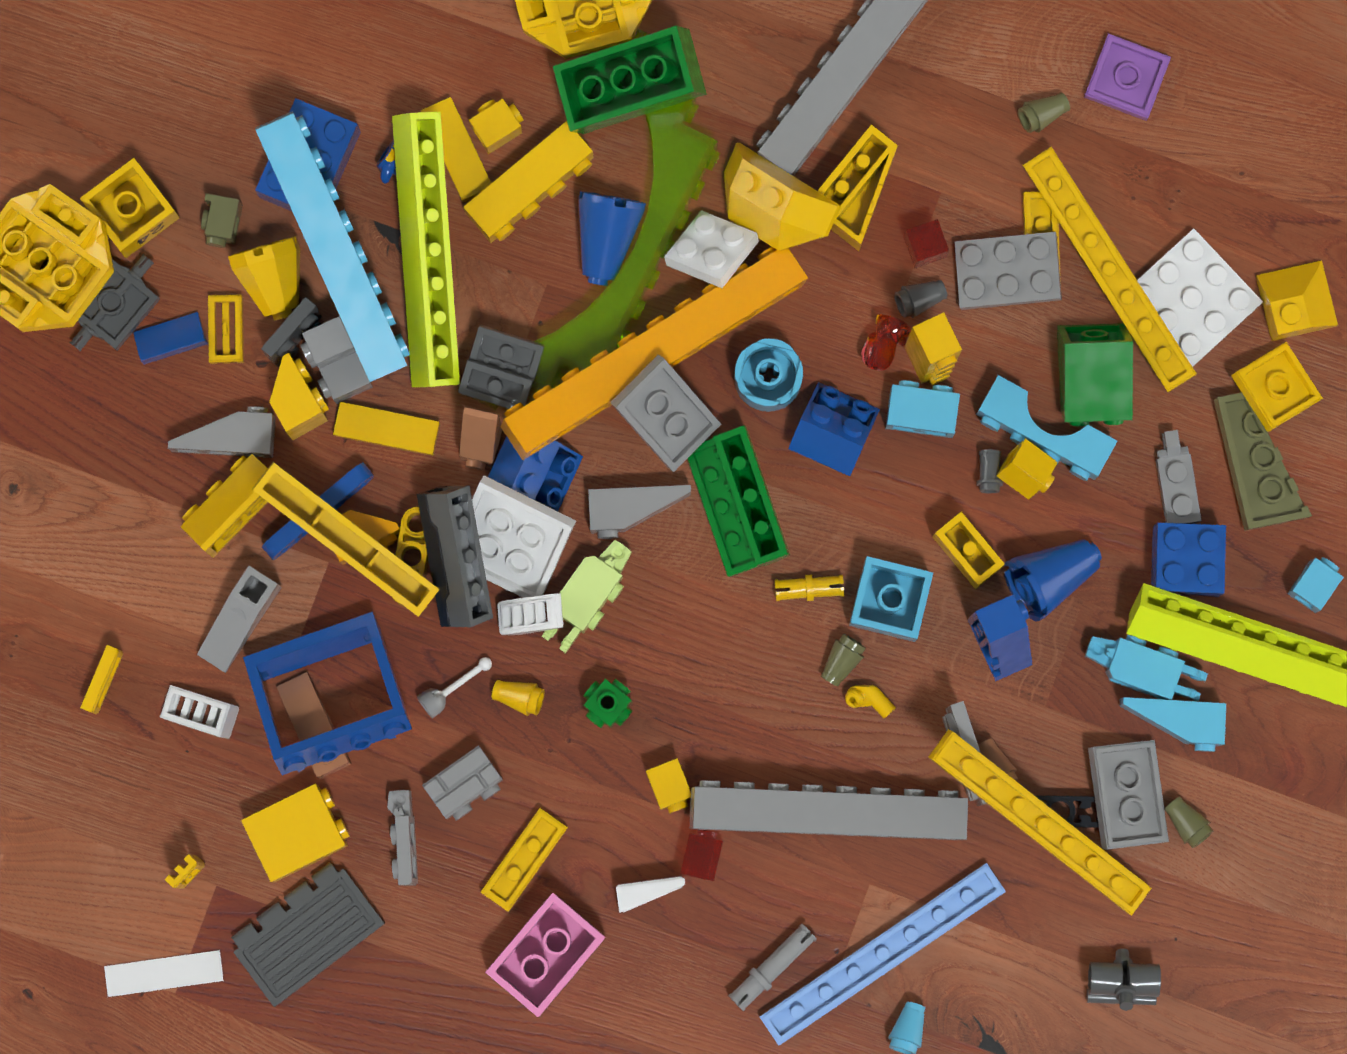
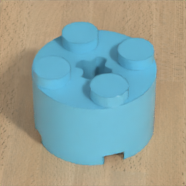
M769 338L759 340L743 350L738 357L734 375L738 395L747 405L760 411L770 412L786 408L800 391L803 379V366L796 352L787 343ZM767 368L773 369V375L778 378H772L770 382H765L764 376L759 373H765Z

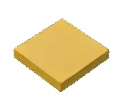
M1287 342L1231 375L1267 432H1270L1323 399Z

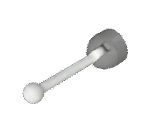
M487 657L481 658L475 668L442 691L434 688L427 689L417 696L418 701L433 719L444 710L447 695L482 670H489L492 667V661Z

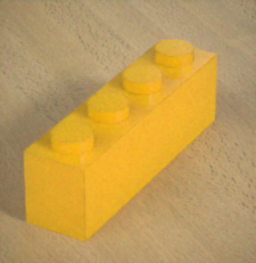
M566 121L463 207L465 214L490 243L496 239L502 241L515 230L513 225L522 217L527 220L538 212L541 208L539 203L547 196H550L552 199L560 194L567 186L564 182L575 174L579 177L592 166L590 161L594 158L593 151L578 133L570 132Z
M944 312L913 326L904 347L921 384L930 381L931 385H935L950 377L949 374L953 372L952 369L955 367V363L958 362L957 359L962 351Z

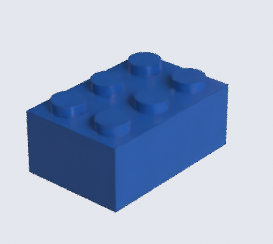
M295 98L290 112L293 111L296 118L301 115L303 116L311 134L305 138L310 149L317 147L325 165L324 168L319 169L324 181L331 178L336 189L361 133L357 123ZM268 160L255 191L259 198L292 211Z

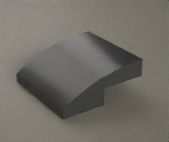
M480 325L470 358L466 363L458 393L508 409L520 402L525 406L545 345Z

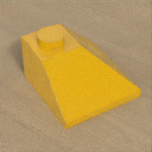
M1322 260L1256 275L1272 341L1338 326Z

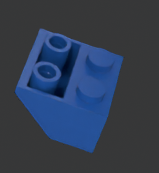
M818 382L788 449L851 476L880 409L871 406L866 401L846 395L834 387Z
M506 437L488 478L558 512L583 456L554 441L525 460H522L508 437Z

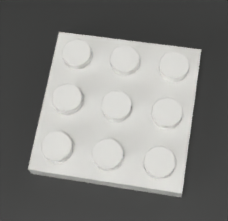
M1194 228L1137 280L1192 367L1263 303Z
M483 476L473 496L472 503L486 580L523 598L544 595L576 520Z

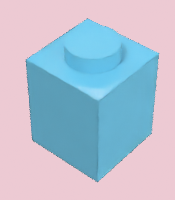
M1315 557L1309 561L1287 594L1314 613L1322 610L1344 577L1337 572L1339 567L1324 557L1321 560Z

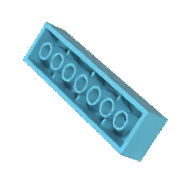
M292 111L256 127V133L369 381L372 382L407 366L404 357L409 356L410 353L401 333L394 336L390 326L395 325L396 322L387 302L380 305L376 295L382 293L373 271L366 274L362 264L368 260L359 240L352 243L348 232L354 229L345 209L338 212L334 201L339 199L332 180L329 178L324 181L319 169L324 168L325 165L317 147L310 149L305 138L311 134L303 116L301 115L296 118Z

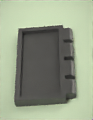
M331 862L311 876L318 886L315 891L307 881H304L284 897L291 907L287 912L277 902L259 915L256 919L262 926V931L258 932L250 922L231 937L238 946V949L233 953L274 1007L385 924L347 871L342 869L338 872Z

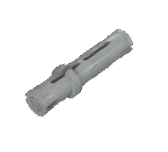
M802 923L757 969L753 967L749 971L750 976L728 995L742 1011L764 990L768 991L772 987L771 983L813 941L817 940Z

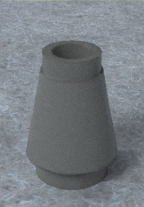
M941 280L902 286L901 290L895 292L894 296L900 314L904 318L908 316L914 318L942 300L947 299V291L944 283Z

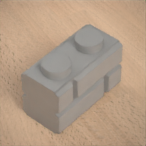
M478 745L422 786L447 820L453 816L457 821L473 810L470 803L481 796L485 801L500 791L501 788L498 784L503 779Z

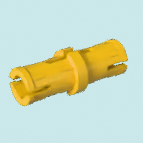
M811 574L805 575L803 579H775V589L789 588V591L775 592L776 601L800 598L814 601V597H844V587H829L834 584H844L843 575L812 578Z

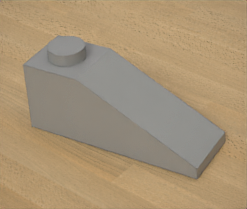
M247 407V412L238 411L168 441V449L176 453L246 457L253 454L255 457L273 458L276 417L272 413H268V408Z
M691 485L588 489L591 534L597 533L598 539L618 538V532H626L691 496Z

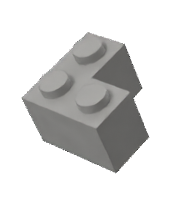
M340 316L302 333L306 342L300 346L311 368L318 366L323 378L317 381L325 398L332 396L334 402L338 404L373 388Z

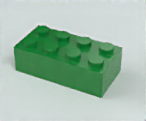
M673 26L553 66L570 132L586 134L707 95L690 29L680 26Z

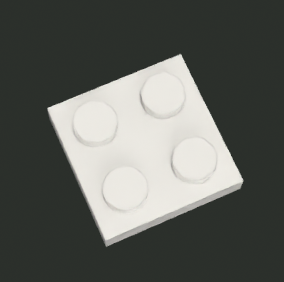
M701 210L664 256L666 266L723 288L759 242L758 235L754 231Z

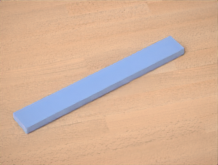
M985 863L760 1016V1019L778 1046L1005 893V889L988 864Z

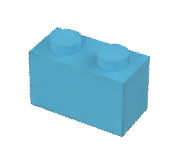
M901 380L899 385L893 384L890 390L885 429L953 438L960 394L952 393L953 388L949 386L933 385L932 390L919 388V383Z

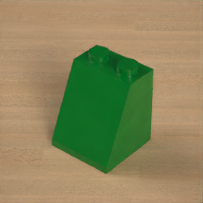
M1125 324L1058 325L1060 405L1064 422H1069L1072 426H1087L1093 421H1103L1107 425H1120L1124 423V420H1133V340Z

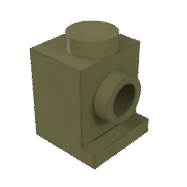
M206 193L205 201L210 206V210H204L201 221V229L205 230L206 235L205 244L218 248H225L226 243L235 245L243 205L239 199Z

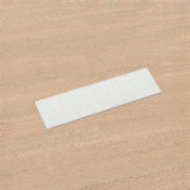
M220 950L104 966L108 997L224 981Z

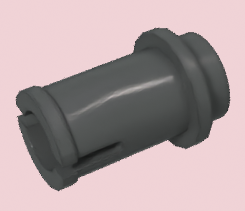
M993 449L979 451L980 480L976 481V485L980 486L981 493H999L1000 487L1003 486V481L996 475L1000 470L1001 451Z

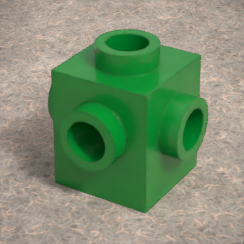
M606 679L601 684L595 681L583 695L587 699L584 708L588 710V713L585 716L600 729L604 724L610 729L615 723L621 726L633 712L629 708L632 700L628 695L631 691L617 679H614L612 683ZM606 696L614 699V706L610 709H605L601 705V700Z

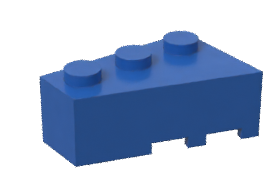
M1014 595L975 611L967 619L995 682L1032 665L1029 632L1026 620L1030 617L1023 601H1016Z

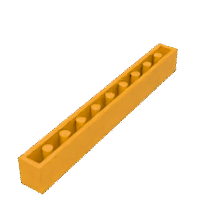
M773 247L766 249L757 256L759 261L748 267L746 263L739 266L723 288L713 284L708 285L702 290L703 296L695 301L691 298L682 301L674 308L676 313L666 319L663 315L653 319L646 325L648 330L639 336L635 332L627 335L618 342V349L611 353H608L607 350L598 353L590 359L592 365L580 371L578 367L574 368L561 378L563 383L552 389L550 385H547L533 395L534 401L525 406L520 402L504 413L506 418H504L500 427L521 459L525 460L610 407V402L657 355L663 357L671 367H674L801 288L808 277L789 248L781 251Z

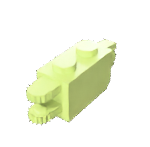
M616 540L598 558L596 556L585 557L560 592L563 620L573 626L571 632L561 642L559 649L564 653L570 649L581 632L584 634L587 628H590L592 631L596 628L604 616V613L600 611L607 600L613 603L624 588L620 584L623 579L621 573L632 552ZM558 629L546 630L542 637L549 641L550 638L554 637Z

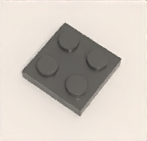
M305 297L261 348L266 357L277 367L280 366L282 357L285 354L289 353L292 358L296 356L299 351L297 345L304 338L302 333L321 325L319 320L322 315L316 305Z

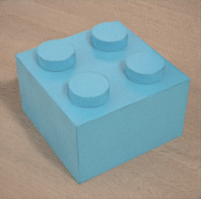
M867 556L864 561L849 626L915 642L918 639L933 572Z

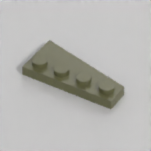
M1237 393L1214 399L1244 531L1311 517L1312 515L1307 505L1304 506L1297 492L1299 489L1294 479L1290 478L1282 462L1283 457L1278 447L1275 448L1269 434L1244 395Z

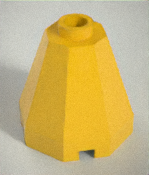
M297 236L228 256L232 271L264 316L272 315L274 321L289 317L292 309L299 305L300 246Z

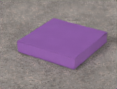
M1108 34L1084 98L1147 121L1171 57Z

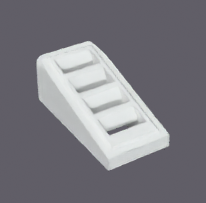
M561 593L505 600L497 604L499 632L501 635H523L563 628ZM545 603H546V606H547V620H548V622H546Z
M170 685L160 718L229 739L239 707ZM183 696L185 701L180 716L175 715L180 697ZM194 700L198 701L193 715V719L189 720L188 718ZM207 705H211L206 724H202Z
M681 876L618 885L616 891L619 913L629 911L682 888L685 885V879Z

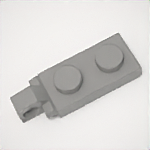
M1178 430L1166 431L1162 434L1164 450L1157 451L1158 459L1156 460L1165 522L1181 524L1201 522L1192 459L1188 446H1180Z
M410 790L389 791L387 808L395 816V824H391L390 837L392 845L397 846V858L392 860L393 878L398 879V885L415 886L418 884L412 792Z

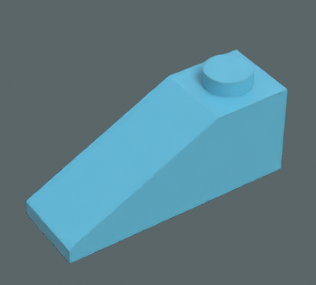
M1123 697L1119 700V706L1179 741L1195 745L1194 751L1215 752V746L1225 745L1226 703Z

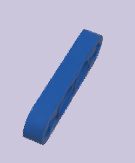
M362 462L319 497L337 510L366 486L375 475ZM290 520L262 545V548L272 560H275L306 536L308 532Z

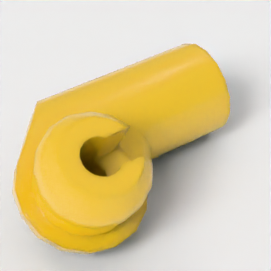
M855 685L849 688L845 695V702L849 707L872 706L883 719L896 708L875 685Z

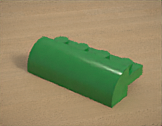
M743 425L713 436V439L703 442L688 457V461L727 576L733 577L761 566L770 565L790 556L747 427Z

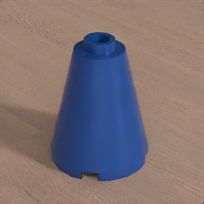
M580 191L578 199L582 275L589 276L588 283L608 286V280H616L644 214L646 203L616 196H605L598 193Z
M1082 539L1011 558L1005 562L1004 566H1009V569L1004 572V577L1011 594L1014 595L1016 601H1023L1030 610L1028 612L1030 619L1036 622L1047 617L1100 568L1099 561L1102 559L1100 550L1093 542L1089 543Z

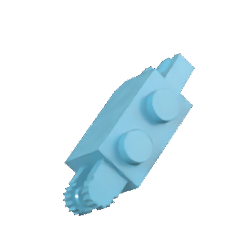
M1127 635L1126 640L1119 638L1117 641L1091 637L1085 657L1107 668L1106 675L1109 681L1162 700H1172L1173 695L1176 694L1199 701L1201 693L1195 689L1180 686L1177 683L1181 674L1197 681H1206L1208 673L1185 665V661L1178 659V652L1165 647H1159L1158 651L1145 647V640L1131 635Z

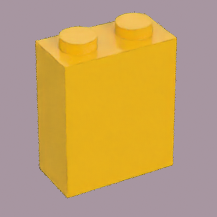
M314 784L241 820L270 882L275 883L348 847L345 839L350 837L349 832L341 818L335 820L330 810L335 804L327 788L321 790L319 785Z

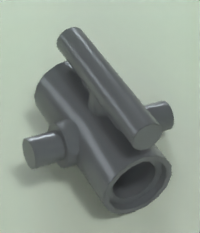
M1118 949L1113 963H1089L1087 1003L1119 1004L1120 1009L1125 1011L1131 1010L1133 1005H1156L1161 989V969L1159 964L1133 963L1132 959L1129 958V951L1127 949Z

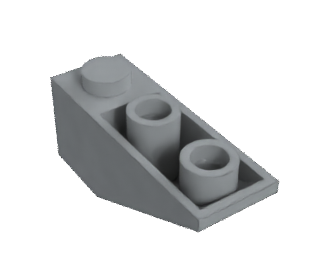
M248 566L230 593L197 655L226 673L282 587L251 566Z

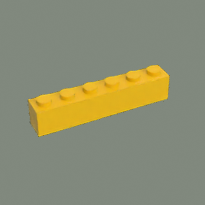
M272 462L252 488L259 496L418 617L440 590L276 463Z

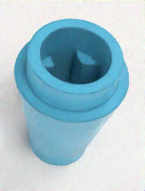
M913 1002L905 1003V1007L888 1037L891 1040L889 1048L904 1054H916L917 1048L922 1046L924 1012L926 1009L924 1006Z

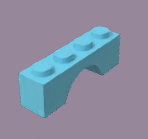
M998 375L976 414L982 418L980 423L993 431L998 432L999 428L1012 434L1010 440L1016 444H1020L1026 438L1057 462L1060 461L1071 467L1069 472L1084 481H1087L1088 478L1095 480L1108 460L1117 440L1090 425L1085 426L1074 434L1066 436L1052 435L1043 431L1034 423L1029 414L1027 406L1028 391Z

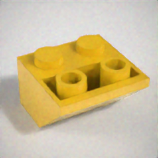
M287 353L282 357L269 403L286 433L292 440H295L327 422L328 420L324 412L328 411L329 408L317 387L312 390L309 388L307 383L313 381L301 359L293 360L291 355Z

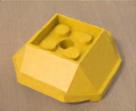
M515 0L523 33L564 59L631 41L652 0Z
M49 184L39 188L38 191L11 198L0 212V316L22 332L74 327L112 276L114 268L105 223L92 212ZM49 260L47 266L40 270L43 262Z

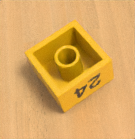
M135 158L131 159L80 198L87 209L105 223L107 235L125 258L129 257L179 219L175 210Z

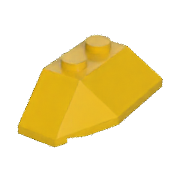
M736 143L724 171L728 219L741 227L756 232L759 239L778 251L827 237L841 206L741 143Z

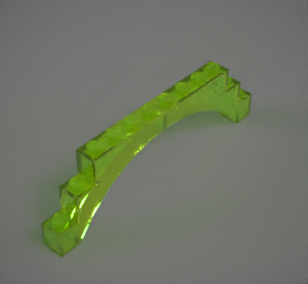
M638 29L634 39L649 35V33ZM696 98L646 114L653 143L654 176L648 212L635 247L614 281L584 312L557 331L534 341L544 344L545 348L531 389L532 391L537 392L547 385H550L552 389L562 383L561 378L565 375L561 373L562 368L571 371L578 367L582 371L592 365L590 363L591 358L604 350H607L608 353L613 352L619 348L618 342L631 334L627 328L632 318L638 320L646 305L642 298L647 288L653 290L661 275L657 268L662 258L665 259L664 256L675 244L672 238L677 228L683 230L690 217L691 212L687 211L691 199L696 201L699 199L706 184L701 179L706 169L710 171L714 169L721 154L716 151L717 140L684 125L685 122L691 124L698 111L699 105L695 104ZM470 397L494 410H496L499 406L477 398Z

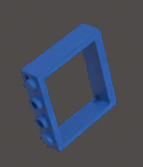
M373 612L243 657L271 753L281 775L296 770L300 772L307 766L319 762L332 761L341 754L352 750L366 749L372 743L386 738L393 739L400 733L412 730L382 633ZM372 643L393 709L282 747L263 681Z

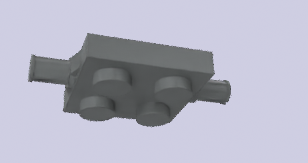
M144 254L131 270L118 265L112 260L114 273L78 321L82 329L69 342L80 352L92 336L104 340L118 351L159 302L160 298L149 290L141 279L152 264H154Z

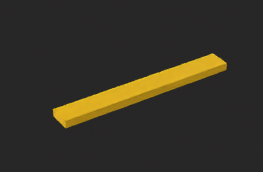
M1050 147L1025 163L1023 166L1167 392L1169 393L1196 376L1197 373L1054 149Z
M948 729L928 756L934 763L1127 914L1132 916L1152 889L953 731Z

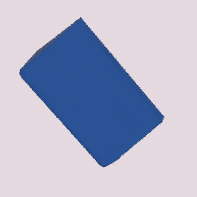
M198 312L133 332L140 361L143 365L208 345Z

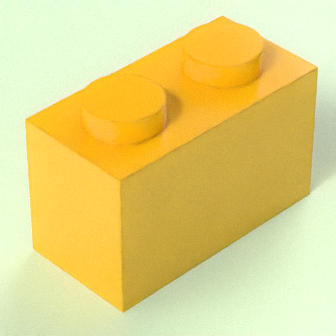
M962 511L933 535V539L975 589L1005 565Z

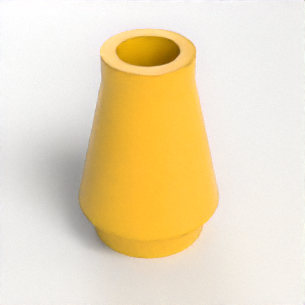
M497 680L492 690V700L499 701L526 716L530 714L538 715L543 704L545 690L539 688L537 683Z

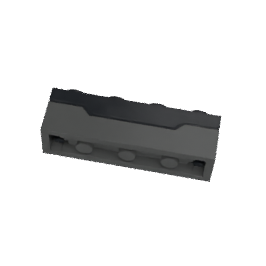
M438 486L416 494L432 582L440 589L436 593L435 598L441 627H473L492 619L493 613L470 486Z

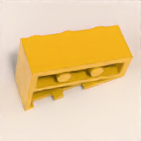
M870 125L818 189V192L841 206L831 230L857 251L861 248L898 146L873 125Z

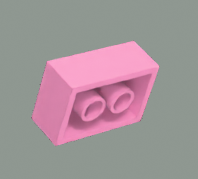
M552 893L485 973L534 1015L540 1017L606 937L555 893Z

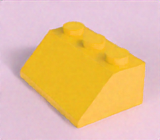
M253 454L248 458L242 456L230 469L232 474L224 483L221 480L217 481L206 493L209 498L200 507L197 504L192 506L182 517L185 522L180 527L212 558L268 503L252 490L268 469Z

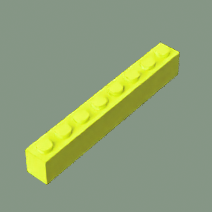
M441 112L392 116L411 384L412 387L460 385Z
M1143 583L1130 610L1126 634L1299 691L1303 694L1329 701L1336 705L1347 707V651Z

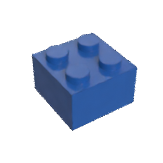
M1157 523L1154 525L1152 534L1151 586L1182 596L1219 597L1225 593L1226 525Z

